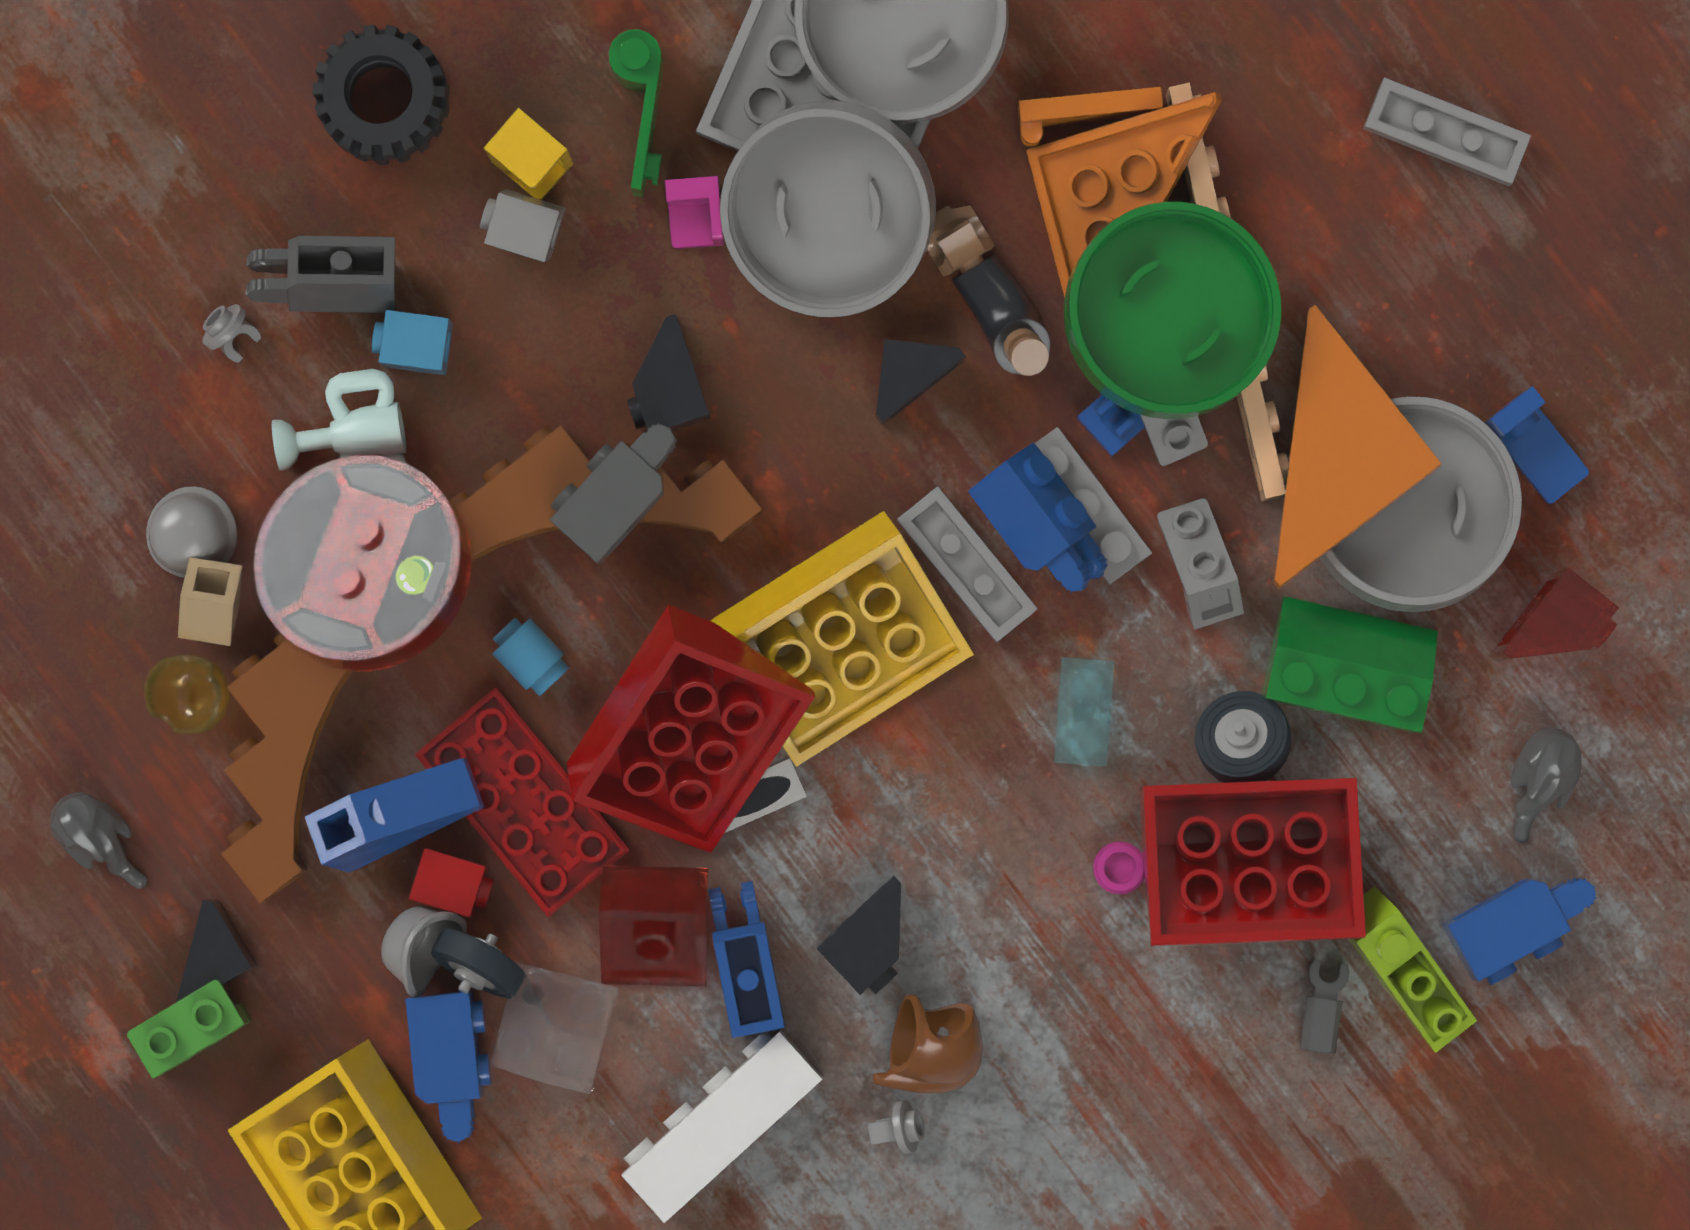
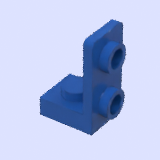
M1531 386L1484 423L1499 437L1509 452L1513 463L1547 504H1552L1588 476L1589 470L1540 410V407L1546 402L1536 389Z

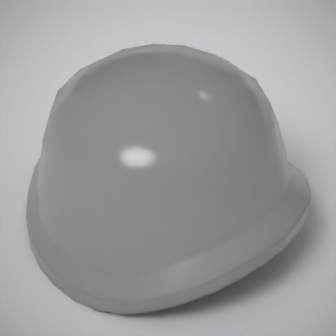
M195 486L184 487L170 492L156 504L148 520L146 539L151 556L162 569L179 577L185 578L190 557L228 563L237 545V525L231 509L220 496L205 488Z
M417 906L405 910L392 922L381 945L382 963L404 984L409 995L418 997L426 991L435 972L442 966L431 955L434 943L440 933L446 928L466 933L467 923L464 918L453 912H438L428 907Z

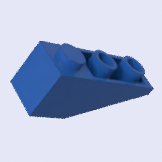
M461 758L350 794L305 816V820L321 865L351 873L484 808V804L468 760Z

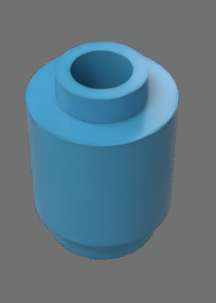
M514 618L493 638L499 647L492 655L525 690L531 687L538 696L543 694L570 668L561 658L564 653L531 618L523 625Z

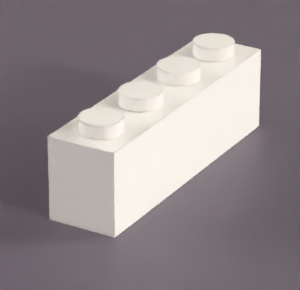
M781 1029L773 1037L767 1032H762L742 1050L748 1059L732 1073L727 1066H724L703 1086V1089L709 1094L694 1108L686 1101L663 1122L669 1129L664 1136L655 1144L646 1137L623 1158L630 1166L621 1176L663 1223L671 1218L823 1080V1076Z

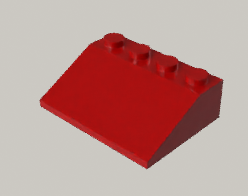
M668 604L567 761L572 801L712 853L814 700L815 692L716 623Z
M1357 778L1143 786L1140 793L1150 947L1366 938Z

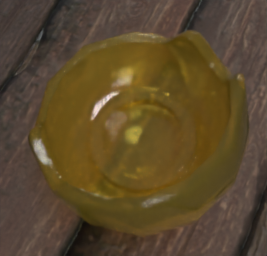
M196 654L163 657L149 670L143 688L146 709L150 716L166 722L172 727L173 732L188 735L211 731L224 718L231 693L226 688L228 683L222 669L210 659Z

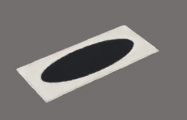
M790 758L766 770L726 832L807 797Z

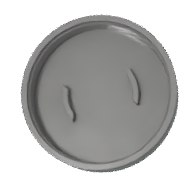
M795 0L794 9L795 29L801 53L812 74L822 87L838 101L864 106L883 115L893 123H916L931 120L952 112L971 99L985 85L998 65L1005 47L1009 26L1008 0Z
M822 100L799 104L783 110L763 123L743 144L730 164L724 179L720 201V219L724 239L732 259L744 277L760 293L778 305L798 313L818 317H840L860 313L877 306L895 294L907 282L923 258L932 237L936 216V198L931 174L923 156L912 140L896 124L876 111L842 101Z
M1427 397L1394 398L1391 401L1442 464L1440 468L1324 554L1320 560L1340 585L1368 603L1401 612L1431 611L1447 607L1467 598L1481 588L1502 564L1513 545L1520 524L1522 506L1520 482L1513 460L1505 445L1489 426L1478 417L1459 406L1439 399Z

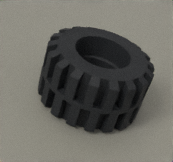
M375 25L363 26L364 32L355 35L353 30L342 35L345 41L339 46L332 43L326 50L328 58L325 63L319 61L315 71L318 75V81L313 83L312 95L316 98L317 104L314 107L325 130L345 152H350L356 159L367 162V159L374 160L377 165H389V160L395 159L402 163L411 160L409 155L418 150L422 154L430 147L428 145L430 139L433 136L438 138L443 130L441 123L444 117L448 118L450 109L448 104V96H450L449 84L434 53L427 45L425 46L421 43L417 36L409 31L407 34L402 33L398 27L386 25L385 30L377 29ZM392 67L399 69L409 78L412 85V98L407 109L401 116L387 123L373 124L362 120L352 106V93L358 80L375 68Z

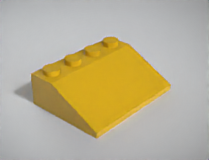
M884 511L710 620L814 690V700L783 745V748L796 767L974 655L901 533Z
M369 1039L339 1056L228 1129L229 1134L290 1230H467L482 1219Z

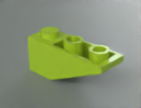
M1374 886L1364 894L1366 938L1348 940L1426 1043L1436 1053L1477 1022V1020L1401 912Z

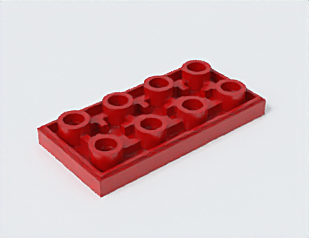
M497 687L414 754L426 769L461 758L468 760L484 808L465 817L547 917L554 914L630 851L629 847L598 810L572 801L568 773Z

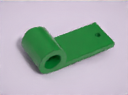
M632 29L620 33L612 41L609 49V63L616 80L624 88L645 93L631 182L633 196L644 198L647 179L652 180V185L658 184L662 154L651 153L664 66L662 52L657 40L648 32Z

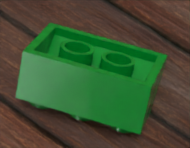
M1283 596L1261 694L1264 695V699L1272 700L1275 703L1413 734L1422 733L1433 684L1438 631Z

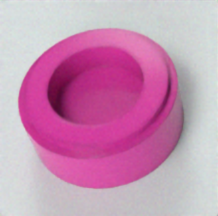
M1112 842L1103 846L1093 861L1095 880L1104 890L1113 894H1127L1136 890L1145 878L1143 854L1137 847L1127 842Z

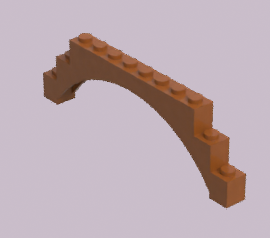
M548 425L540 429L523 444L527 452L512 464L507 458H504L483 474L481 478L486 483L470 497L465 491H462L441 507L451 536V563L448 576L467 563L505 545L545 532L560 530L550 521L556 513L550 507L551 504L570 483L579 488L592 473L586 467L589 460L561 425L554 431ZM707 460L684 478L689 486L682 492L663 468L660 467L656 472L663 479L664 495L639 523L672 525L714 534L721 545H723L760 516L763 510L724 460L715 466ZM407 534L398 542L401 547H403ZM400 552L387 562L382 556L374 559L357 573L358 578L361 580L359 584L346 594L340 588L335 590L319 602L315 609L319 614L364 627L371 644H373L379 637L373 622ZM289 627L273 639L278 647L261 660L257 654H254L232 671L236 680L226 687L265 736L260 742L252 736L229 754L233 763L224 769V772L263 821L256 825L252 819H249L226 837L231 846L221 853L260 904L267 903L308 870L299 859L301 813L309 769L320 733L335 700L359 660L367 651H336L322 648L299 637Z

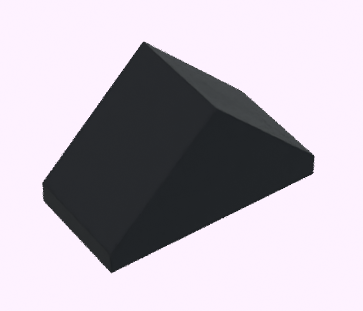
M885 339L876 419L883 426L962 364L966 358L965 354L960 348Z
M204 899L202 901L176 1002L213 980H220L224 986L258 966L220 901L213 899Z

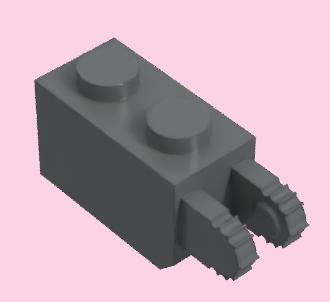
M297 236L288 240V249L264 250L262 248L254 251L251 250L249 255H247V266L251 271H256L257 273L288 274L287 278L250 280L248 285H246V296L251 301L288 303L289 311L385 313L386 310L395 311V237Z
M659 423L657 425L652 424L651 428H647L648 432H643L630 448L623 441H620L614 449L608 443L605 444L586 466L592 472L579 488L570 483L551 504L550 507L556 513L550 521L599 565L607 559L663 497V479L656 471L669 458L668 454L673 453L672 450L676 448L675 442L677 440H675L676 438L672 434L671 427H666Z

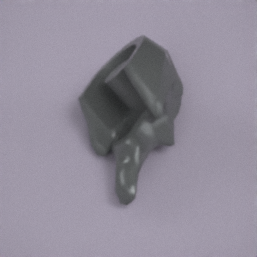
M1550 727L1541 728L1536 731L1522 749L1512 770V788H1518L1519 786L1527 787L1526 796L1516 806L1518 821L1515 827L1514 838L1520 843L1528 841L1530 828L1535 817L1555 799L1558 798V808H1562L1567 804L1581 775V750L1572 735L1562 729Z
M84 792L70 793L59 799L52 808L50 825L54 838L62 848L84 868L92 869L93 859L98 862L105 861L110 873L124 878L137 889L146 886L148 879L127 859L124 846L117 834H120L127 838L131 837L132 831L124 819L108 804Z

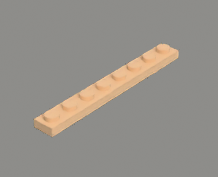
M1189 82L1169 87L1165 96L1168 106L1200 97L1201 94L1193 96ZM1201 138L1183 171L1190 202L1211 208L1231 218L1225 196L1217 198L1212 178L1220 176L1215 149L1213 145L1205 147L1203 138ZM1266 365L1257 378L1236 396L1261 502L1281 498L1285 495L1284 485L1287 483L1289 464L1285 452L1279 454L1276 452L1272 433L1280 432L1279 419L1274 402L1265 403L1260 382L1268 381Z

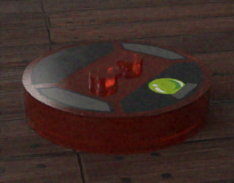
M354 455L335 459L315 467L294 481L280 495L267 514L257 539L254 555V576L257 593L267 616L274 626L307 656L327 666L349 671H373L392 667L410 660L431 646L446 631L459 612L465 599L471 575V547L468 533L462 518L451 501L426 475L416 468L396 459L376 455Z

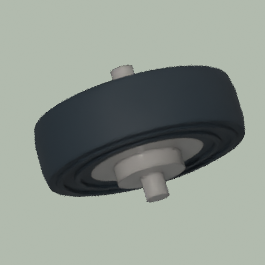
M1236 691L1225 694L1208 705L1198 720L1195 731V746L1198 756L1206 770L1223 783L1266 781L1283 767L1288 758L1291 748V730L1287 718L1274 701L1264 699V695L1260 693Z
M446 928L438 936L431 951L432 957L461 981L458 990L465 994L472 987L501 998L512 999L518 992L525 977L524 970L495 946L498 938L492 934H489L486 940Z

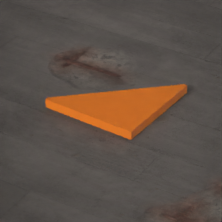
M1213 92L1026 150L1064 297L1068 280L1077 260L1104 227L1121 215L1138 207L1167 202L1222 101L1220 93Z
M1316 305L1308 310L1304 348L1274 575V584L1278 589L1440 468L1442 464Z

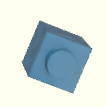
M386 310L384 323L376 322L374 326L372 353L380 354L379 363L386 368L446 375L453 323L449 318Z

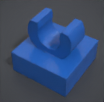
M1104 395L1097 398L1076 418L1110 457L1116 454L1145 428L1139 414L1120 407Z

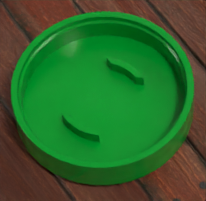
M1161 202L1145 205L1131 210L1109 223L1094 237L1077 260L1068 280L1064 299L1066 337L1073 357L1085 377L1102 395L1120 407L1139 415L1159 419L1195 417L1213 411L1231 401L1257 378L1267 364L1277 342L1281 323L1279 285L1273 267L1262 247L1241 225L1226 215L1205 206L1186 202Z

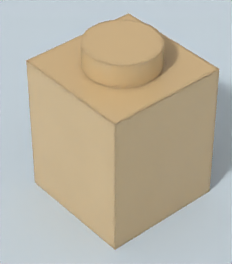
M189 558L180 595L178 638L226 646L231 645L240 605L242 565Z

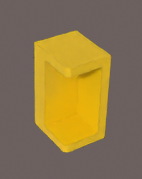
M520 108L512 114L484 147L488 157L496 167L530 196L539 200L544 199L573 165L567 148Z

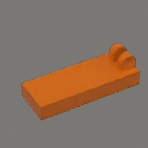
M1161 87L1021 100L1018 102L1019 107H1017L1020 138L1026 147L1032 148L1041 141L1043 135L1042 127L1128 119L1163 108Z

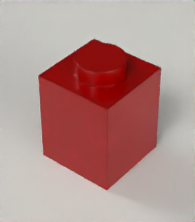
M424 848L409 899L470 918L474 917L476 908L486 909L495 880L486 877L489 869L488 865L433 848Z

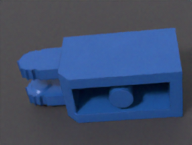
M1034 442L1006 460L968 490L971 497L1024 568L1038 571L1046 565L1055 578L1062 582L1061 586H1064L1066 590H1070L1071 593L1084 590L1090 579H1099L1104 575V571L1108 566L1106 564L1107 559L1104 557L1105 554H1101V549L1089 534L1097 527L1087 514L1083 504L1075 498L1055 471L1051 461L1043 455Z
M1573 877L1572 880L1567 879L1566 883L1561 882L1549 889L1546 883L1532 879H1522L1441 925L1471 979L1479 982L1486 978L1489 985H1492L1515 973L1518 969L1514 962L1524 956L1533 953L1535 959H1539L1562 947L1564 943L1560 937L1572 931L1567 920L1583 912L1585 907L1590 908L1589 906L1594 904V899H1597L1595 897L1596 886H1593L1585 878L1581 880V878L1575 879Z
M753 881L741 883L742 889L740 890L742 906L746 909L748 925L728 928L725 895L721 893L720 887L708 889L716 931L712 932L732 1038L785 1028L786 1025L765 921L761 922Z
M469 990L467 994L457 991L408 997L405 1001L415 1095L426 1104L438 1103L440 1123L443 1124L441 1128L443 1130L442 1135L447 1137L446 1140L449 1139L459 1143L466 1137L469 1138L473 1134V1130L476 1129L474 1128L476 1122L473 1121V1118H475L474 1099L481 1098L484 1095L483 1086L492 1085L489 1053L480 1054L478 1033L486 1032L483 1000L474 1001L473 990Z

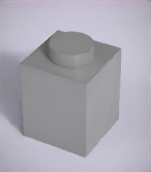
M505 189L498 193L497 200L489 198L484 208L480 223L481 229L488 230L484 244L546 262L552 257L566 208Z

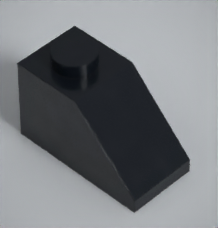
M676 314L665 318L632 383L636 397L627 399L636 430L643 427L651 428L652 424L657 425L659 423L660 425L671 427V430L675 431L711 419Z
M894 875L816 948L859 995L867 988L876 995L898 974L892 965L899 959L901 882Z

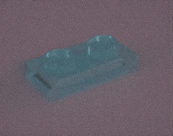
M1061 657L1053 763L1107 767L1115 661Z

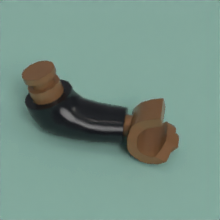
M970 205L955 209L949 206L944 207L936 212L935 225L927 252L942 276H947L958 269L961 273L951 280L973 312L986 336L996 361L1003 369L1013 374L1028 376L1040 373L1048 363L1050 339L1039 310L1019 281L1005 267L995 253L983 259L982 255L994 247V243Z

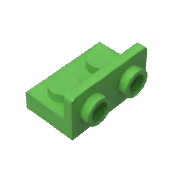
M213 980L128 1031L127 1037L150 1076L154 1079L250 1023L252 1019L242 1003L234 1005L221 981Z

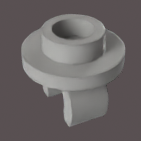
M238 304L231 305L228 308L225 306L216 308L203 324V330L205 331L203 344L210 350L220 347L221 351L229 359L238 363L243 357L233 348V339L238 334L245 333L258 342L261 339V335L252 324L244 320L246 312Z
M907 1100L897 1101L894 1104L892 1117L878 1119L876 1122L867 1124L871 1145L896 1141L903 1154L914 1153L917 1150L918 1141L924 1139L925 1129L922 1115L918 1109L913 1110Z

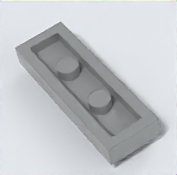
M1385 77L1381 81L1363 127L1366 131L1509 187L1514 181L1531 137L1527 133Z
M1058 427L1035 443L1043 455L1051 461L1055 471L1075 498L1083 504L1087 514L1097 527L1089 534L1101 549V554H1105L1104 557L1107 559L1106 564L1108 566L1102 577L1108 585L1152 554Z
M938 486L897 519L900 526L996 643L1037 610V607Z

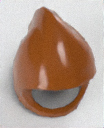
M909 994L905 996L900 1004L892 1034L890 1069L887 1072L875 1073L873 1075V1083L887 1088L927 1094H943L962 1089L976 1076L982 1062L983 1040L980 1022L974 1008L969 1004L956 1003L933 1010L924 1009L921 1000L916 995ZM941 1027L948 1029L949 1035L941 1036L937 1033Z

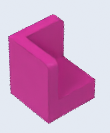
M718 176L665 180L672 247L684 249L724 245L720 219L721 199Z

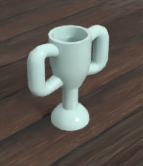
M367 369L340 373L331 378L326 387L325 395L334 420L330 422V427L296 432L291 424L283 420H272L274 451L280 471L289 469L297 461L300 452L333 448L334 452L340 453V482L351 494L359 496L371 494L349 487L340 468L341 466L356 464L358 457L374 458L384 456L392 468L408 474L407 464L402 453H406V439L399 402H393L394 385L386 372ZM379 390L375 405L360 407L349 411L341 398L342 394Z

